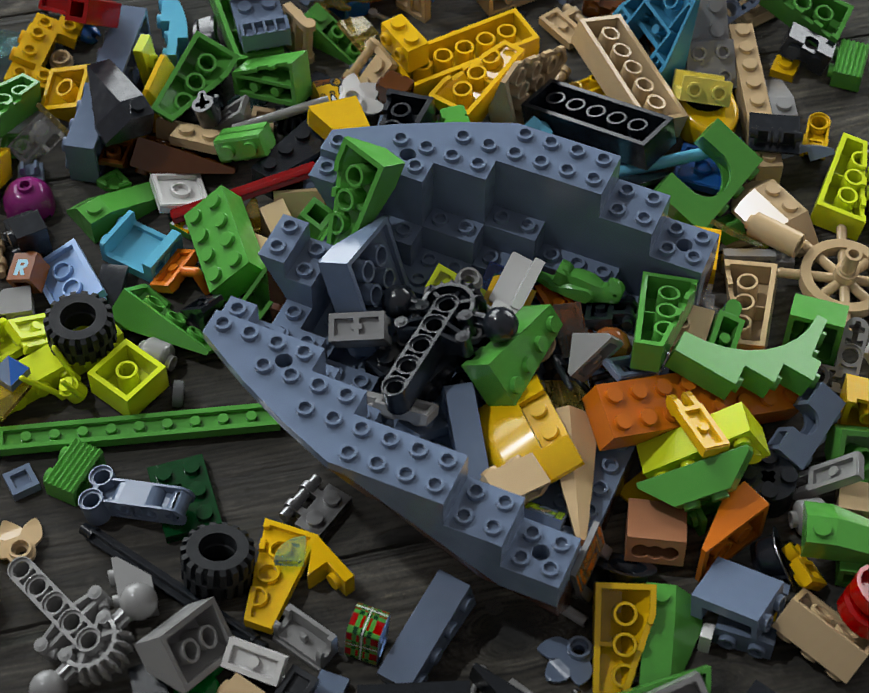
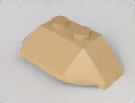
M774 179L750 181L743 185L745 189L736 199H731V213L744 225L751 214L755 215L757 212H761L806 234V240L813 246L819 243L808 210ZM801 249L796 257L801 258L806 253Z

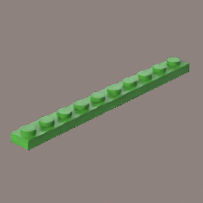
M259 403L1 426L0 456L61 451L64 446H69L75 438L83 443L86 442L88 445L91 444L93 447H106L280 431L281 429L278 422Z

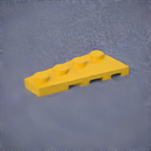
M265 518L263 535L259 544L258 559L253 572L254 578L250 587L244 615V626L272 635L274 632V622L280 620L310 560L313 539L318 534Z

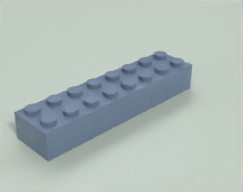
M121 5L118 28L110 27L108 31H105L104 43L102 48H98L96 62L111 59L135 86L138 83L140 73L133 49L141 34L151 36L147 8ZM85 82L82 99L78 100L76 105L75 117L71 118L69 122L68 135L63 137L62 151L66 155L65 166L66 169H69L71 180L96 183V179L102 177L106 169V165L98 164L104 144L95 130L89 82Z

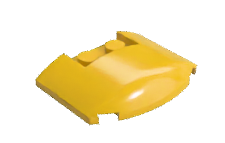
M537 374L530 380L516 406H488L485 404L478 408L489 467L496 466L498 468L505 465L510 458L516 455L523 457L533 453L551 480L550 484L585 465Z

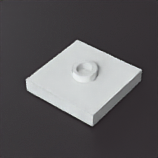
M150 174L149 182L159 213H170L171 209L208 196L200 174Z

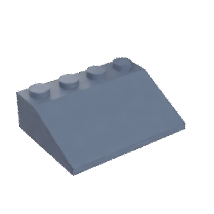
M388 216L376 219L336 243L318 262L335 313L384 311L381 306V298L387 288L394 284H403L410 287ZM389 317L392 325L388 326V333L392 337L396 333L395 319ZM381 346L348 348L350 355L370 357Z

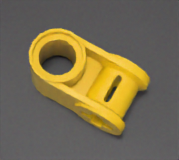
M816 112L809 116L802 145L812 144L828 147V135L831 119L828 115ZM808 152L801 153L799 156L808 155Z

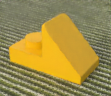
M319 536L315 537L312 543L307 573L308 588L311 589L327 578L328 583L333 589H339L345 596H348L355 591L354 574Z

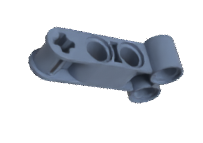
M99 465L89 473L88 479L93 488L87 489L80 494L78 505L87 521L94 526L106 523L111 516L183 525L187 521L186 513L188 508L195 501L196 496L185 487L117 478L110 466Z

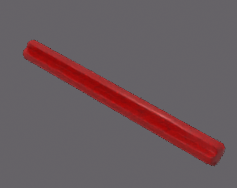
M309 162L230 190L242 197L243 201L310 179L308 174L314 167L315 162ZM203 199L171 209L170 216L173 223L184 222V215Z

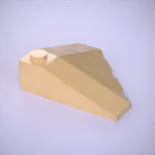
M560 45L555 49H548L538 55L526 57L524 60H518L512 64L501 80L495 96L488 107L491 123L524 124L521 104L549 79H555L567 61L566 48Z

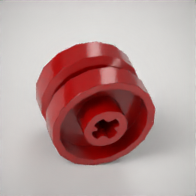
M869 564L858 570L837 601V611L842 621L851 631L869 640Z

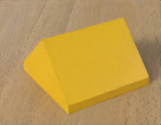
M89 64L51 68L38 111L42 114L70 122V119L75 117L78 100L82 99L84 84L88 82L87 65Z

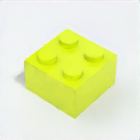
M128 339L122 341L87 372L91 392L122 415L139 414L169 387L166 366Z

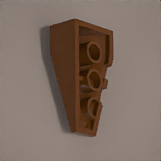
M149 134L138 137L129 164L135 167V172L149 176L150 172L155 174H234L238 168L228 163H221L220 160L209 156L200 157L199 153L191 149H176V146L170 145L169 141Z

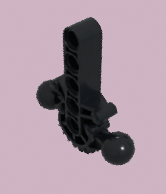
M453 279L449 283L440 281V284L437 286L430 284L429 290L422 299L416 298L412 289L403 284H394L387 288L381 298L382 309L386 312L387 316L395 319L394 325L399 342L402 344L407 343L381 384L387 410L393 415L407 413L416 402L444 355H460L462 358L471 357L474 354L471 338L476 334V328L483 329L487 338L496 343L510 341L517 334L519 321L515 313L506 307H494L487 312V302L480 289H476L473 283L466 284L464 280L455 283ZM412 313L417 314L413 318L410 317L407 319V317L410 316Z

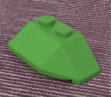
M746 444L637 482L636 485L638 489L678 509L684 508L685 512L702 507L700 502L712 499V502H718L729 498L728 493L737 489L754 451L751 446Z

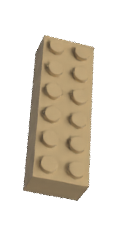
M615 14L579 19L571 42L605 95L673 117L675 136L679 137L688 119V114L622 15Z

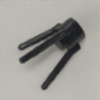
M560 353L552 354L543 362L546 370L543 378L546 385H549L552 395H554L553 381L556 383L563 382L569 391L573 390V386L568 378L569 363L566 362L564 356ZM573 378L586 394L591 390L585 382Z

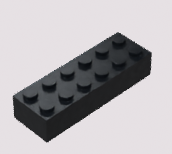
M552 78L521 104L524 125L535 116L540 121H544L549 125L553 135L621 156V162L646 171L676 143L673 117Z

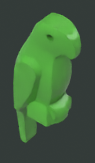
M565 259L560 263L555 275L541 271L536 280L548 289L584 304H618L625 292V285L619 279L610 277L608 282H604L599 276L588 270L574 268L573 264Z

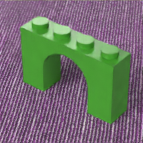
M719 118L703 131L694 144L710 157L719 168L721 174L720 189L716 196L705 197L698 195L671 172L654 189L655 191L671 195L668 216L671 219L693 226L712 228L714 226L712 220L716 216L721 217L730 207L727 204L731 198L736 199L745 189L742 186L746 180L751 181L760 171L757 167L763 159Z

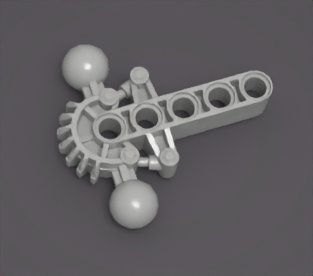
M20 556L12 560L7 569L8 576L52 622L45 634L34 642V649L47 661L51 662L59 659L62 662L55 671L42 670L36 674L30 682L29 693H68L67 683L76 674H78L79 682L87 687L92 682L100 686L103 678L107 681H112V674L114 672L122 674L120 666L123 663L130 664L126 656L134 653L131 644L136 641L134 635L129 631H124L123 628L132 620H145L155 612L158 605V597L153 587L143 582H136L127 586L120 595V608L112 615L109 612L112 599L100 586H92L87 594L72 602L28 557Z

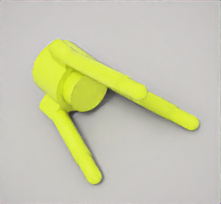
M55 345L51 349L70 375V377L60 380L59 390L25 376H19L20 381L55 395L60 400L67 399L73 404L82 402L88 393L87 387L80 382L81 376L74 371Z

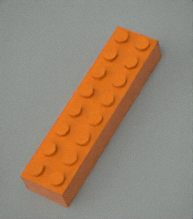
M677 373L597 384L582 398L599 451L635 446L681 427L676 418L669 413L665 400L668 395L674 394L681 401L682 393L687 391L693 393L709 414L742 401L759 424L788 420L799 412L793 406L799 395L780 384L775 391L770 389L764 398L740 386L736 393L731 391L726 399L723 400Z

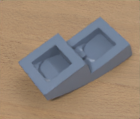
M800 145V154L808 152L810 161L835 154L834 149L827 146ZM781 154L782 159L795 156L790 154Z

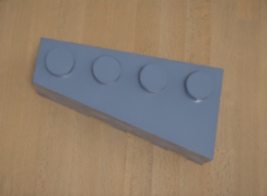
M441 569L438 570L377 671L381 681L386 684L427 682L428 674L440 661L444 650L476 605L469 584Z

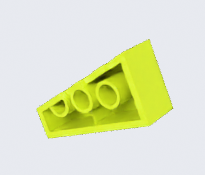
M844 132L832 157L810 218L813 225L836 233L837 226L843 224L847 228V238L857 241L866 224L865 188L867 186V177H865V172L867 168L868 141Z

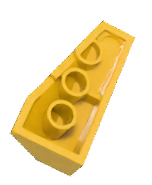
M504 40L481 54V58L471 65L467 63L462 66L461 71L452 77L450 75L444 77L428 96L434 97L435 107L438 110L450 106L464 105L470 122H482L488 114V107L495 96L501 80L515 61L521 60L525 54V49Z
M593 583L592 693H617L630 689L650 629L656 617L657 584Z

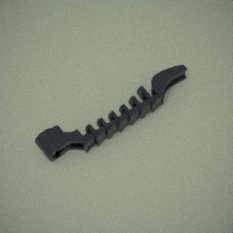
M215 14L194 20L193 36L196 31H199L220 44ZM223 81L208 94L203 90L198 92L197 98L192 102V109L200 126L204 129L214 128L221 121V111L224 110L222 103L224 101L222 95L224 93L222 88Z

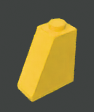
M357 96L308 106L307 124L324 140H326L332 129L370 126Z

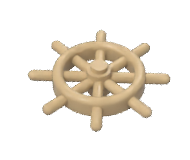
M840 224L837 226V239L825 240L814 246L805 239L802 250L806 254L799 269L778 268L777 277L798 280L799 288L803 295L849 306L846 322L853 317L864 318L869 316V294L860 287H869V276H859L866 269L869 270V247L856 241L847 240V228L845 225ZM837 256V265H835L827 257ZM817 262L827 272L811 271V268ZM815 282H824L829 284H827L820 290L815 284ZM836 293L839 295V301L829 296ZM850 293L858 298L860 302L850 303Z

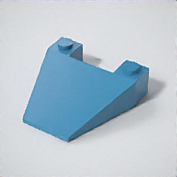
M700 0L624 1L612 15L621 14L638 40L645 33L656 48L651 54L650 59L670 89H672L675 68L685 70Z

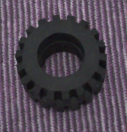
M76 291L70 292L69 296H60L58 302L53 301L50 304L51 309L46 310L43 324L49 348L51 349L53 345L57 346L70 365L79 363V366L85 365V362L90 361L93 364L97 362V358L103 359L107 355V351L111 352L113 350V343L117 341L114 315L111 305L107 303L104 297L99 298V294L93 292L89 295L88 291H81L80 294H76ZM79 326H89L88 328L83 330H72Z
M210 522L207 526L204 524L197 526V530L192 529L188 533V537H184L180 548L181 579L184 580V586L187 589L191 588L192 594L195 596L200 594L202 599L214 596L216 601H220V598L229 600L233 598L234 594L239 596L244 593V589H248L251 586V581L254 578L255 547L252 538H249L247 531H240L239 526L235 524L229 526L227 522H222V524Z

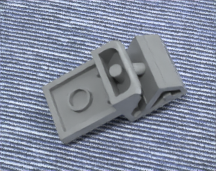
M700 0L685 70L725 76L724 81L732 82L733 89H736L734 39H729L727 1Z

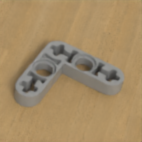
M853 317L846 322L835 367L820 364L819 370L825 375L823 382L826 385L830 378L829 372L835 373L832 379L841 380L843 376H846V373L859 376L869 335V325L864 319ZM859 324L860 330L864 331V333H859L856 344H845V340L849 342L852 340L853 331L849 330V328ZM845 350H854L858 355V360L853 364L846 363L842 358V353ZM832 381L829 388L837 395H840L842 390L840 384Z

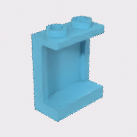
M128 210L123 217L117 220L115 226L108 234L101 238L99 243L102 260L110 264L129 266V273L149 283L152 282L177 249H184L180 232L174 229L168 235L158 232L137 222L135 213L131 210Z

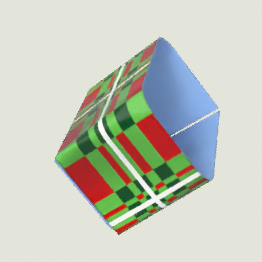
M358 602L346 631L345 655L377 665L387 642L390 613Z

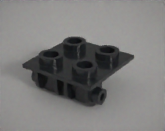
M750 112L748 146L753 151L800 155V142L802 141L800 116Z

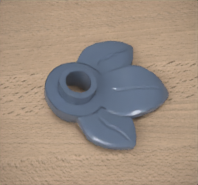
M556 636L545 640L537 647V651L550 660L545 670L546 681L562 683L571 678L577 686H582L590 679L593 671L590 663L593 657V645L586 637L574 636L567 640ZM581 650L584 654L578 655L574 651Z

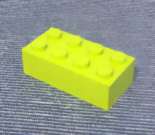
M742 401L710 414L730 442L729 450L746 444L753 448L754 454L749 464H756L763 458L771 456L762 426ZM682 427L636 445L642 471L647 479L709 458H702Z

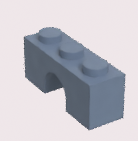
M817 382L813 389L808 387L803 395L799 396L793 404L803 416L804 424L802 430L799 432L794 426L778 427L767 444L768 448L788 460L795 470L805 469L811 463L812 455L817 447L826 440V433L832 424L836 423L841 417V410L846 402L824 382Z

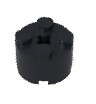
M769 449L771 456L763 458L756 464H748L739 485L744 481L747 482L770 504L767 513L770 519L783 515L789 509L797 485L798 472L788 460Z

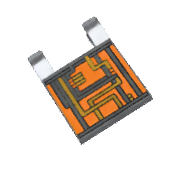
M595 520L570 573L574 586L572 597L575 599L579 597L588 604L593 596V591L586 585L597 560L601 556L608 562L613 551L605 543L600 522Z

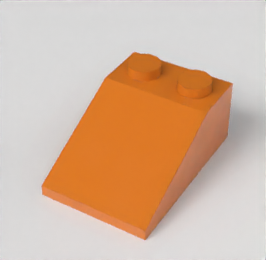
M745 481L735 491L729 492V498L722 500L701 549L695 576L698 582L703 579L718 556L729 560L762 535L770 504Z

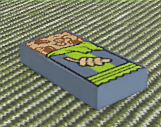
M532 501L525 503L524 518L557 530H561L566 523L568 513Z

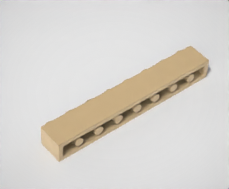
M729 24V39H734L737 88L734 89L744 141L748 145L750 112L772 114L753 24ZM754 151L763 161L757 167L760 171L752 180L774 179L780 184L783 170L781 154Z

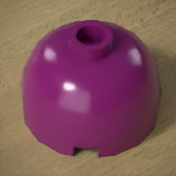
M33 176L18 178L12 181L4 192L3 206L7 219L29 210H38L45 223V218L50 214L52 217L55 213L56 203L50 186L42 179Z

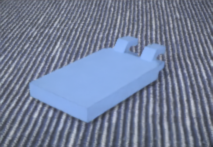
M74 238L43 258L50 265L43 288V293L50 304L53 301L58 302L60 296H69L70 292L75 291L76 294H80L81 291H88L89 295L94 292L99 294V298L104 297L107 300L106 296L108 294Z

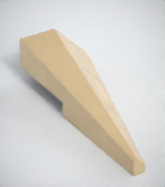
M568 405L555 409L585 465L562 477L558 482L574 536L581 538L580 546H583L588 535V525L590 523V505L593 493L597 443L586 411Z

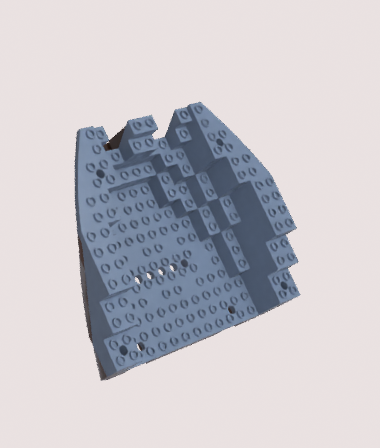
M410 123L332 129L320 147L319 159L308 174L326 205L333 210L335 197L331 196L332 187L336 186L337 171H334V163L344 137L349 136L384 147L405 162L395 189L376 219L388 216L410 288L415 293L416 298L421 299L424 296L425 286L438 263L457 274L463 268L472 267L478 270L482 278H484L490 262L504 268L512 252H516L532 261L535 257L544 261L545 264L541 271L551 275H555L560 263L565 259L570 261L574 268L588 270L599 276L604 282H608L610 277L619 279L625 285V292L622 298L633 296L637 304L643 271L698 279L694 305L701 307L712 273L720 235L668 218L671 195L619 179L621 156L519 123ZM283 214L258 253L267 268L270 301L274 302L271 307L272 324L259 320L258 305L231 296L222 311L216 310L203 330L204 340L253 398L285 431L329 470L365 496L380 501L397 516L482 579L500 585L530 600L558 618L559 614L565 611L574 600L572 597L574 586L570 573L582 549V546H580L581 538L574 536L572 526L564 524L561 530H557L524 518L525 497L468 477V455L452 450L449 431L448 434L427 441L394 429L397 421L400 419L384 418L381 415L380 409L367 405V391L382 394L379 388V377L365 372V360L369 357L350 355L348 348H336L328 342L329 313H335V310L328 295L318 262L333 245L326 243L327 235L323 241L311 238L309 222ZM534 296L531 305L540 304L537 297ZM573 300L583 317H585L587 303L584 304ZM620 324L613 325V327L625 332L628 337L634 338L635 325L630 331H624ZM561 338L556 343L552 354H562L566 362L569 363L570 351ZM669 351L658 375L670 374L671 370L664 365L671 351ZM542 362L534 375L537 374L546 390V382L543 378L546 370ZM457 366L455 368L456 371L452 378L455 376L456 373L465 372L464 369L460 366ZM600 367L592 375L603 373L608 370H604ZM569 375L568 378H569V380H570V382H571V384H572V386H573V388H574V387H576V385H578V384H577L576 381ZM588 378V379L585 381V383H586V385L590 388L589 378ZM552 382L556 404L562 405L556 385H560L564 405L569 403L568 401L572 403L569 404L570 406L577 404L578 396L567 393L566 398L564 394L566 386L563 382ZM474 385L477 406L480 408L487 403ZM439 396L433 402L439 406L437 416L442 419ZM636 445L599 451L597 446L588 533L594 520L600 522L601 529L605 531L621 491L638 457ZM558 480L550 484L542 496L531 500L532 502L567 513Z

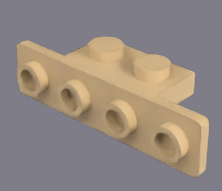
M163 117L156 119V137L169 141L170 145L217 155L213 141L219 136L221 130L213 128L204 129L199 125L177 120L171 123Z

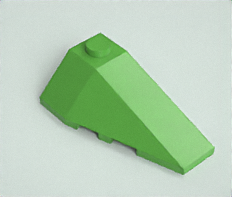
M196 31L152 105V110L169 122H174L192 107V102L197 98L198 92L203 90L208 94L229 76L239 55L201 32Z
M146 283L124 288L112 307L115 324L123 330H129L147 337H156L172 345L206 356L215 353L204 340L203 332L194 326H188L186 324L187 317L182 313L172 311L170 309L172 303Z

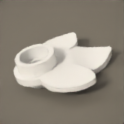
M355 73L344 78L342 82L343 92L340 94L339 99L357 96L365 115L378 114L383 110L384 106L380 101L376 100L378 91L375 89L376 83H360Z

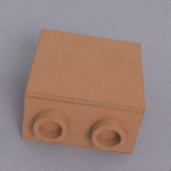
M629 498L625 528L624 561L683 567L687 544V512L684 511V508L678 509L664 501Z

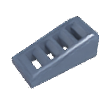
M631 355L606 358L601 362L616 381L657 376L660 371L657 373L630 368Z

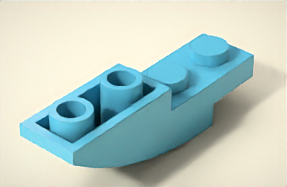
M159 0L158 5L161 14H157V28L162 30V37L165 40V45H167V48H163V54H166L173 65L176 66L180 55L184 53L189 44L186 16L179 0Z

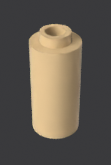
M757 212L755 215L751 214L744 226L747 229V236L792 258L798 255L806 239V234L761 212Z

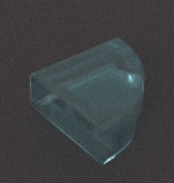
M306 536L294 537L284 542L275 554V566H304Z

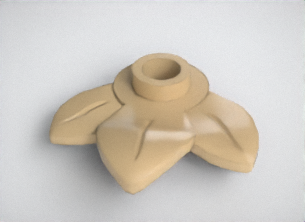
M36 518L28 521L23 528L12 522L2 521L0 525V560H8L11 563L12 560L20 556H26L31 561L35 559L37 553L36 546L43 538L42 526Z

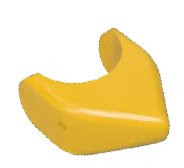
M733 93L731 94L729 107H722L712 112L699 111L687 104L686 101L678 99L688 114V119L680 133V137L684 141L694 144L703 131L718 118L735 133L739 111Z

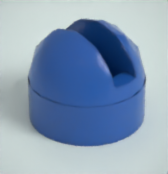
M86 24L82 30L80 40L87 44H95L98 42L95 37L101 36L100 30L94 25Z

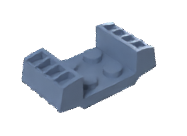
M229 0L244 53L280 47L282 45H292L287 14H283L280 0Z

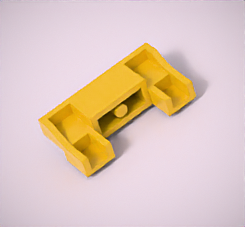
M37 12L27 30L20 32L17 41L19 43L18 47L13 46L9 60L12 63L3 78V82L24 73L40 81L41 97H43L50 69L45 67L55 48L56 42L74 49L78 36H81L84 24L65 20L63 15H61L59 20Z

